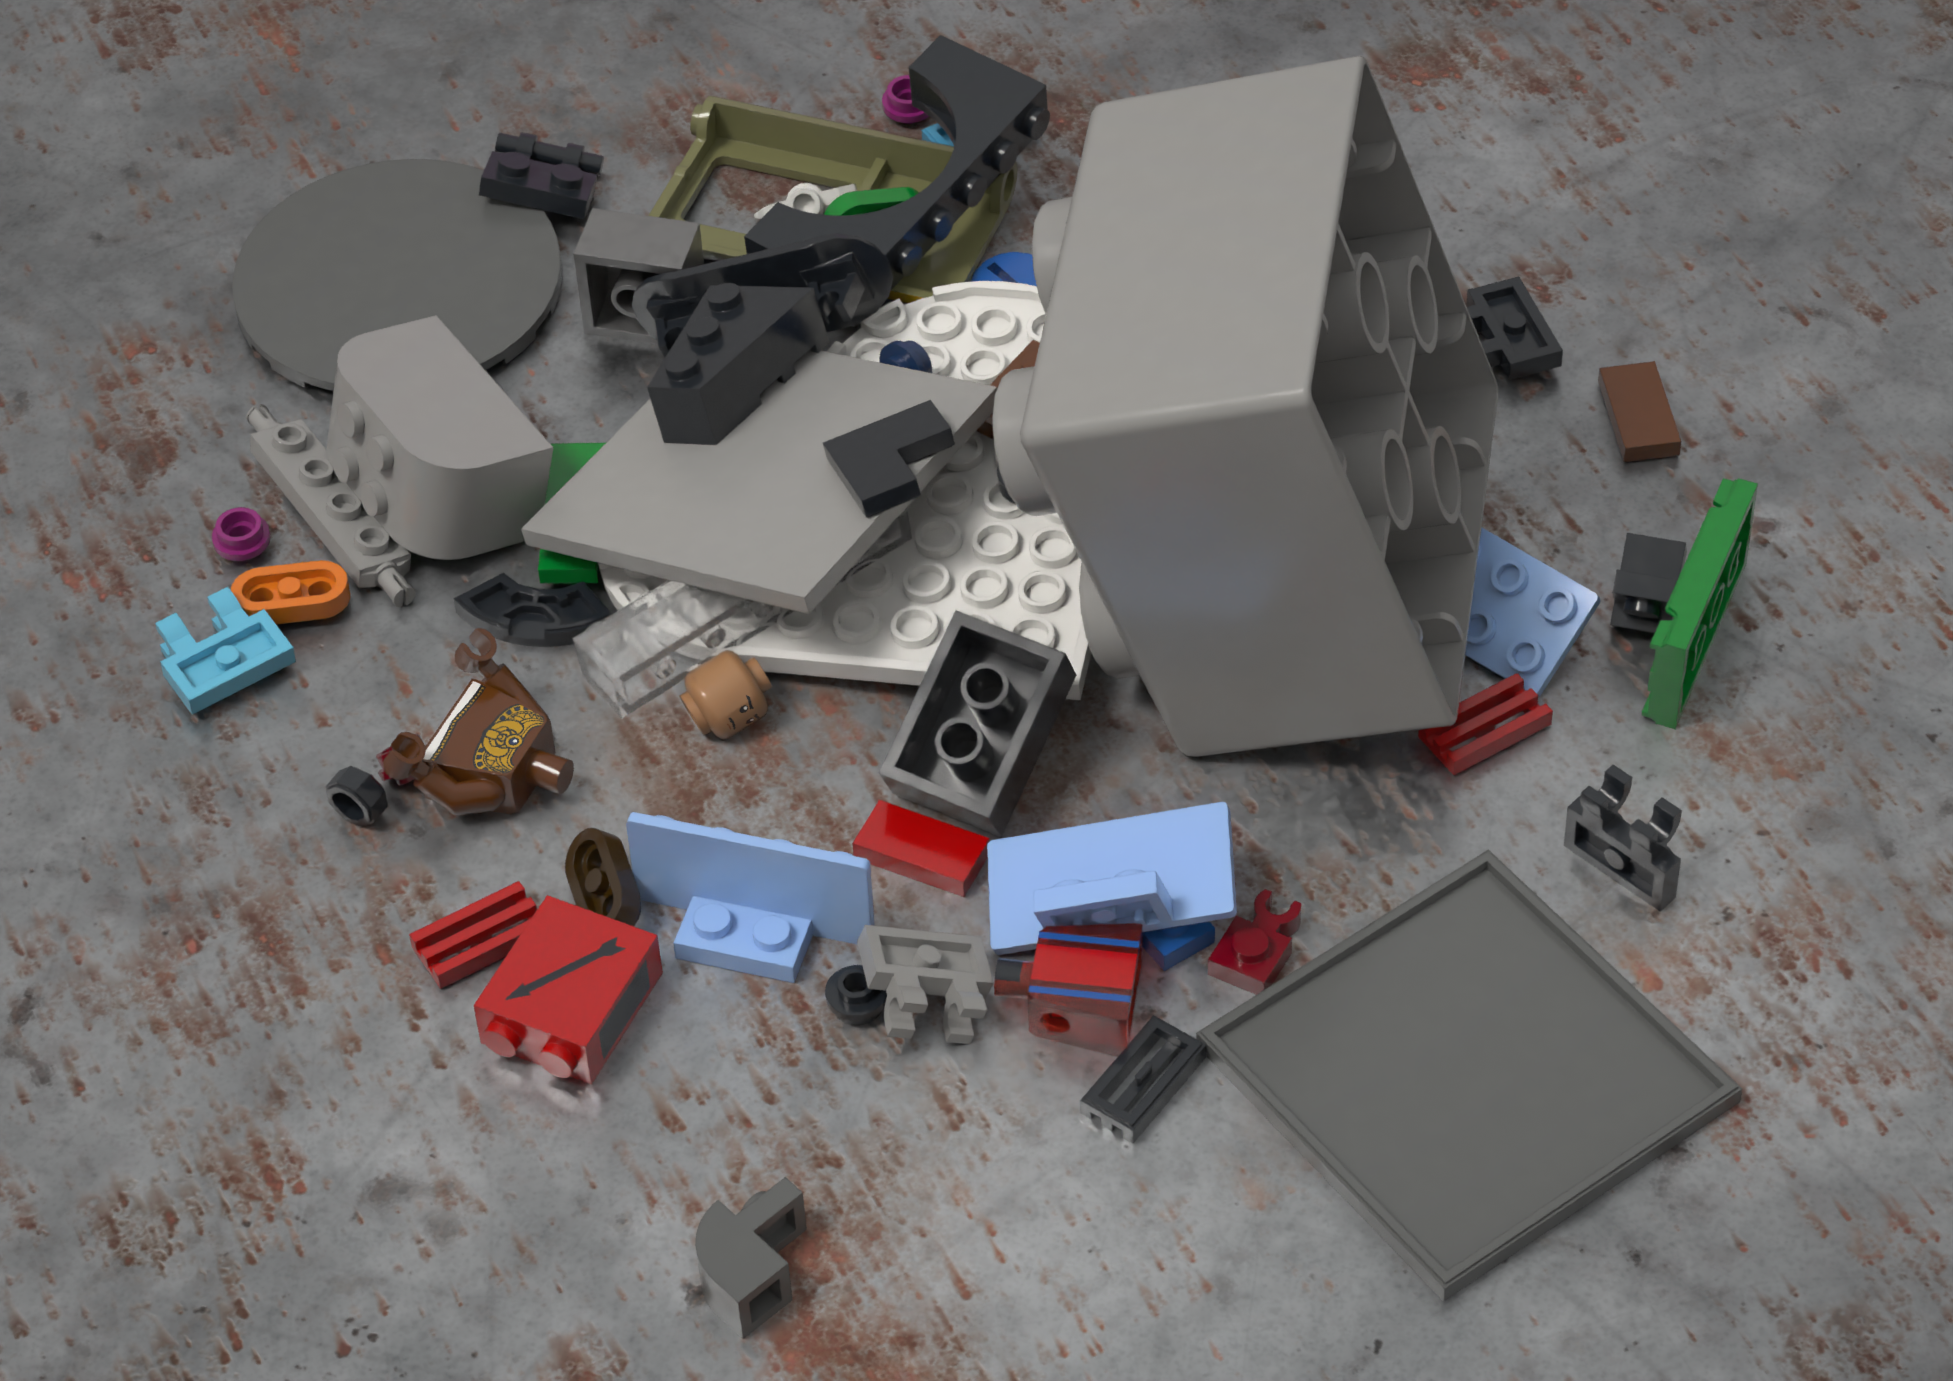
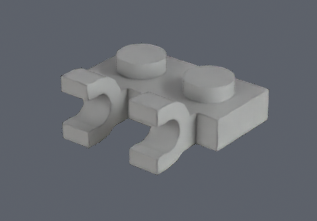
M865 925L857 940V945L868 989L886 990L887 993L884 1008L887 1036L911 1039L915 1032L913 1013H925L928 1007L926 994L945 996L943 1028L946 1042L970 1044L974 1037L971 1018H984L987 1012L985 999L994 984L982 937Z

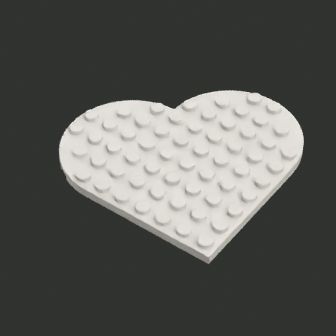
M973 281L942 285L932 288L933 296L905 305L900 299H897L880 307L876 313L861 322V329L850 336L843 344L835 341L827 352L879 362L880 352L884 346L893 341L905 342L910 340L921 345L927 352L932 364V374L990 385L1032 340L1040 342L1046 314L1038 295L1037 286L1005 281ZM977 431L920 492L921 496L915 498L810 614L598 563L605 589L613 605L635 631L651 643L672 654L702 664L722 651L730 650L737 653L743 662L755 657L764 672L920 686L955 610L1066 653L1077 675L1066 699L1081 700L1092 653L1086 639L1080 609L1079 581L1082 561L1057 513L1031 516L1021 511L1016 504L1009 502L1002 496L998 484V462L994 440Z

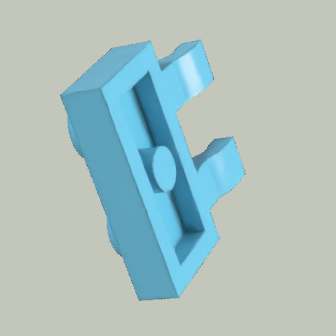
M229 587L207 597L208 604L217 615L212 618V624L218 633L198 643L191 636L177 613L155 623L158 633L165 641L160 644L161 652L166 657V659L160 661L163 676L192 715L296 662L294 647L265 609L248 616Z

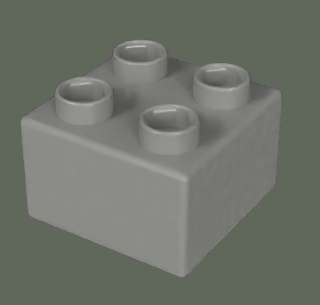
M1354 56L1112 100L1096 105L1089 118L1073 195L1071 197L1050 200L1042 205L1034 222L1032 238L1033 271L1038 295L1046 314L1035 366L1011 370L1002 377L995 393L992 416L997 462L1009 496L1021 511L1031 516L1057 513L1082 561L1079 581L1080 609L1086 639L1095 661L1106 675L1116 679L1141 676L1177 748L1186 756L1191 757L1453 725L1458 716L1498 402V386L1367 60L1362 56Z

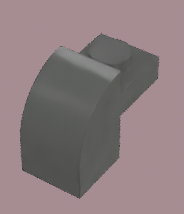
M786 1177L768 1191H760L748 1199L737 1215L717 1200L702 1217L696 1232L695 1246L703 1296L711 1310L742 1339L793 1300L789 1264L778 1252L805 1232L807 1227L803 1192Z

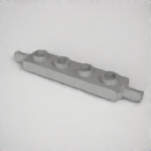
M259 404V410L256 405L253 406L246 415L248 423L257 431L250 434V452L359 588L378 586L383 588L396 607H402L403 602L406 606L410 604L415 598L416 592L403 578L410 571L411 553L409 550L395 542L379 522L367 514L362 502L349 486L337 478L328 460L326 448L302 419L282 424L277 422L265 405Z

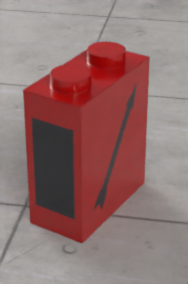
M547 895L473 1005L481 1044L486 1045L498 1055L504 1057L516 1056L540 1065L554 1076L560 1078L572 1077L592 1085L663 974L658 935Z

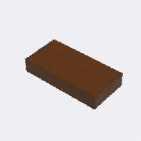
M1655 361L1599 368V387L1623 462L1679 456L1682 441Z

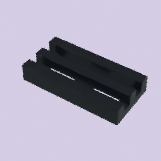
M1153 1015L1080 1100V1114L1089 1119H1092L1094 1115L1101 1118V1126L1110 1131H1113L1115 1127L1123 1130V1138L1134 1143L1206 1058V1044ZM1159 1039L1167 1040L1151 1061L1146 1062L1138 1071L1133 1082L1115 1103L1108 1102L1107 1100ZM1183 1049L1184 1051L1180 1054V1056L1174 1061V1063L1168 1068V1070L1163 1074V1076L1157 1081V1083L1151 1088V1090L1145 1095V1097L1140 1101V1103L1129 1114L1128 1112L1133 1108V1106L1138 1102V1100L1144 1095V1093L1150 1088V1086L1156 1081V1079L1161 1075V1073L1167 1068V1066Z

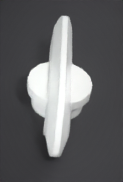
M800 183L791 189L786 200L779 203L801 211L823 214L825 206L830 205L837 197L848 192L858 191L856 184H850L822 191L817 185ZM776 203L762 208L754 214V217L762 219Z

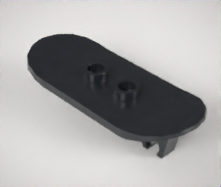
M834 233L649 277L636 288L632 307L638 322L650 336L658 340V347L664 357H666L710 285L733 283L737 286L814 288L827 333L858 324L876 313L889 297L893 276L888 258L875 244L858 236Z

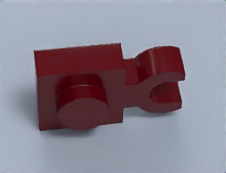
M1267 889L1261 891L1254 901L1253 922L1235 916L1208 958V975L1255 995L1270 987L1292 954V938L1290 936L1295 934L1300 927L1301 903L1294 901L1286 913L1280 915L1270 913L1272 908V891Z

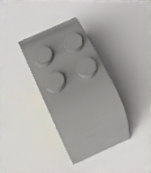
M435 315L360 334L346 342L339 351L327 441V457L337 478L349 486L362 502L367 514L374 517L400 546L418 555L434 559H462L524 542L521 528L545 503L553 446L438 316Z

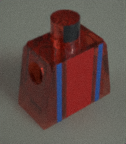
M1143 924L1046 926L1039 931L1034 961L998 958L994 980V995L1028 999L1029 1032L1035 1037L1118 1057L1130 1043L1143 965Z

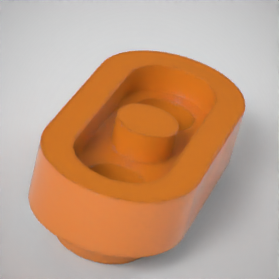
M325 560L253 568L239 575L231 586L232 593L248 616L265 609L275 624L333 617L346 608L351 597L345 570L340 565Z

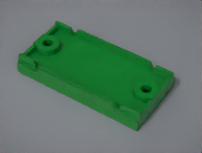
M1740 478L1734 481L1722 479L1713 500V505L1716 507L1709 508L1665 607L1666 613L1674 619L1660 620L1650 643V648L1655 649V658L1649 673L1647 691H1650V694L1641 716L1652 718L1655 724L1676 730L1745 569L1758 483Z

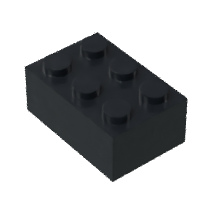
M955 610L879 771L880 776L891 792L993 835L1002 837L1077 676L1066 653Z

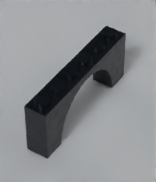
M940 35L909 66L912 106L933 118L948 134L954 145L950 160L940 175L927 188L910 199L895 206L865 214L848 216L822 215L801 211L777 202L744 236L746 253L750 254L834 233L858 236L875 244L888 258L893 276L892 290L904 276H910L917 269L921 258L936 242L943 241L949 235L953 224L969 207H975L981 201L986 189L1001 173H1007L1013 167L1017 156L1027 145L1044 134L1050 120L1046 85Z

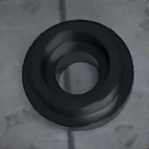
M851 965L836 971L829 978L825 987L826 1003L829 1009L839 1020L846 1024H868L874 1021L885 1007L886 990L868 989L862 965ZM854 990H863V991H861V992H856V993H855V992H851V991H854Z

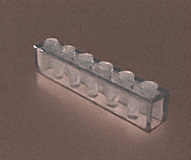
M907 507L836 585L912 539ZM668 580L653 590L641 594L635 601L604 620L592 624L586 631L574 637L573 642L582 676L622 719L685 680L686 675L691 670L722 651L733 650L795 611Z

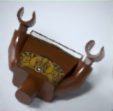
M475 629L469 636L471 644L479 650L481 656L474 654L465 643H461L455 651V663L464 672H480L484 676L482 681L471 679L426 746L413 733L401 732L391 743L393 750L384 759L383 766L385 773L390 778L396 780H403L411 775L415 778L414 786L424 793L425 798L434 800L453 815L461 816L491 811L512 815L520 812L536 786L563 794L571 783L574 763L570 759L555 755L551 721L548 715L504 663L497 665L492 659L497 649V643L493 635L485 629Z

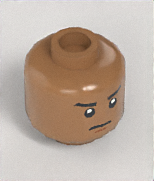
M725 650L691 670L684 680L687 691L679 695L703 736L713 732L720 739H729L767 714L768 703L763 693L771 689L772 684L755 657L743 662L737 653Z

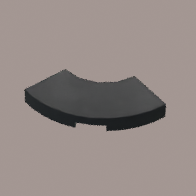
M501 573L453 598L456 613L475 629H485L494 638L517 645L532 647L573 645L590 641L616 630L614 615L584 581L561 589H536L518 584L505 573Z

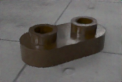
M596 828L583 830L572 841L565 860V873L576 906L635 926L641 914L640 893L622 841L616 835Z

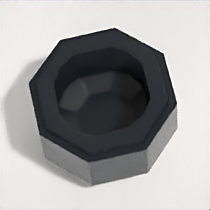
M349 766L339 770L325 786L329 804L343 819L358 826L374 823L388 807L383 786L372 774L357 767Z

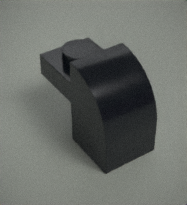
M1627 533L1621 568L1616 570L1612 592L1614 606L1610 626L1655 633L1660 620L1674 619L1666 613L1665 607L1685 564L1687 555L1686 542Z

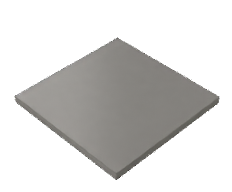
M810 349L793 364L796 374L785 384L778 382L776 379L760 394L762 404L717 445L664 443L651 399H649L521 528V531L528 546L810 614L913 501L910 500L871 517H865L827 460L823 442L931 400L951 427L955 445L907 464L917 478L921 492L993 413L997 387L826 351L815 353Z

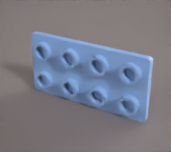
M1481 528L1465 656L1504 679L1518 673L1524 680V689L1532 688L1538 696H1541L1600 604V597L1583 585L1486 529Z
M1225 802L991 840L987 845L990 945L997 955L1034 950L1037 944L1059 946L1078 943L1076 941L1038 938L1039 931L1109 938L1234 917L1237 913L1231 812Z
M632 812L629 815L626 828L632 872L639 889L640 900L687 910L673 943L675 959L795 983L812 936L857 945V940L864 926H875L870 861L866 858L856 857L842 851L831 852L796 845L783 839L771 840L736 833L723 827L712 828L677 821L663 815L652 816Z

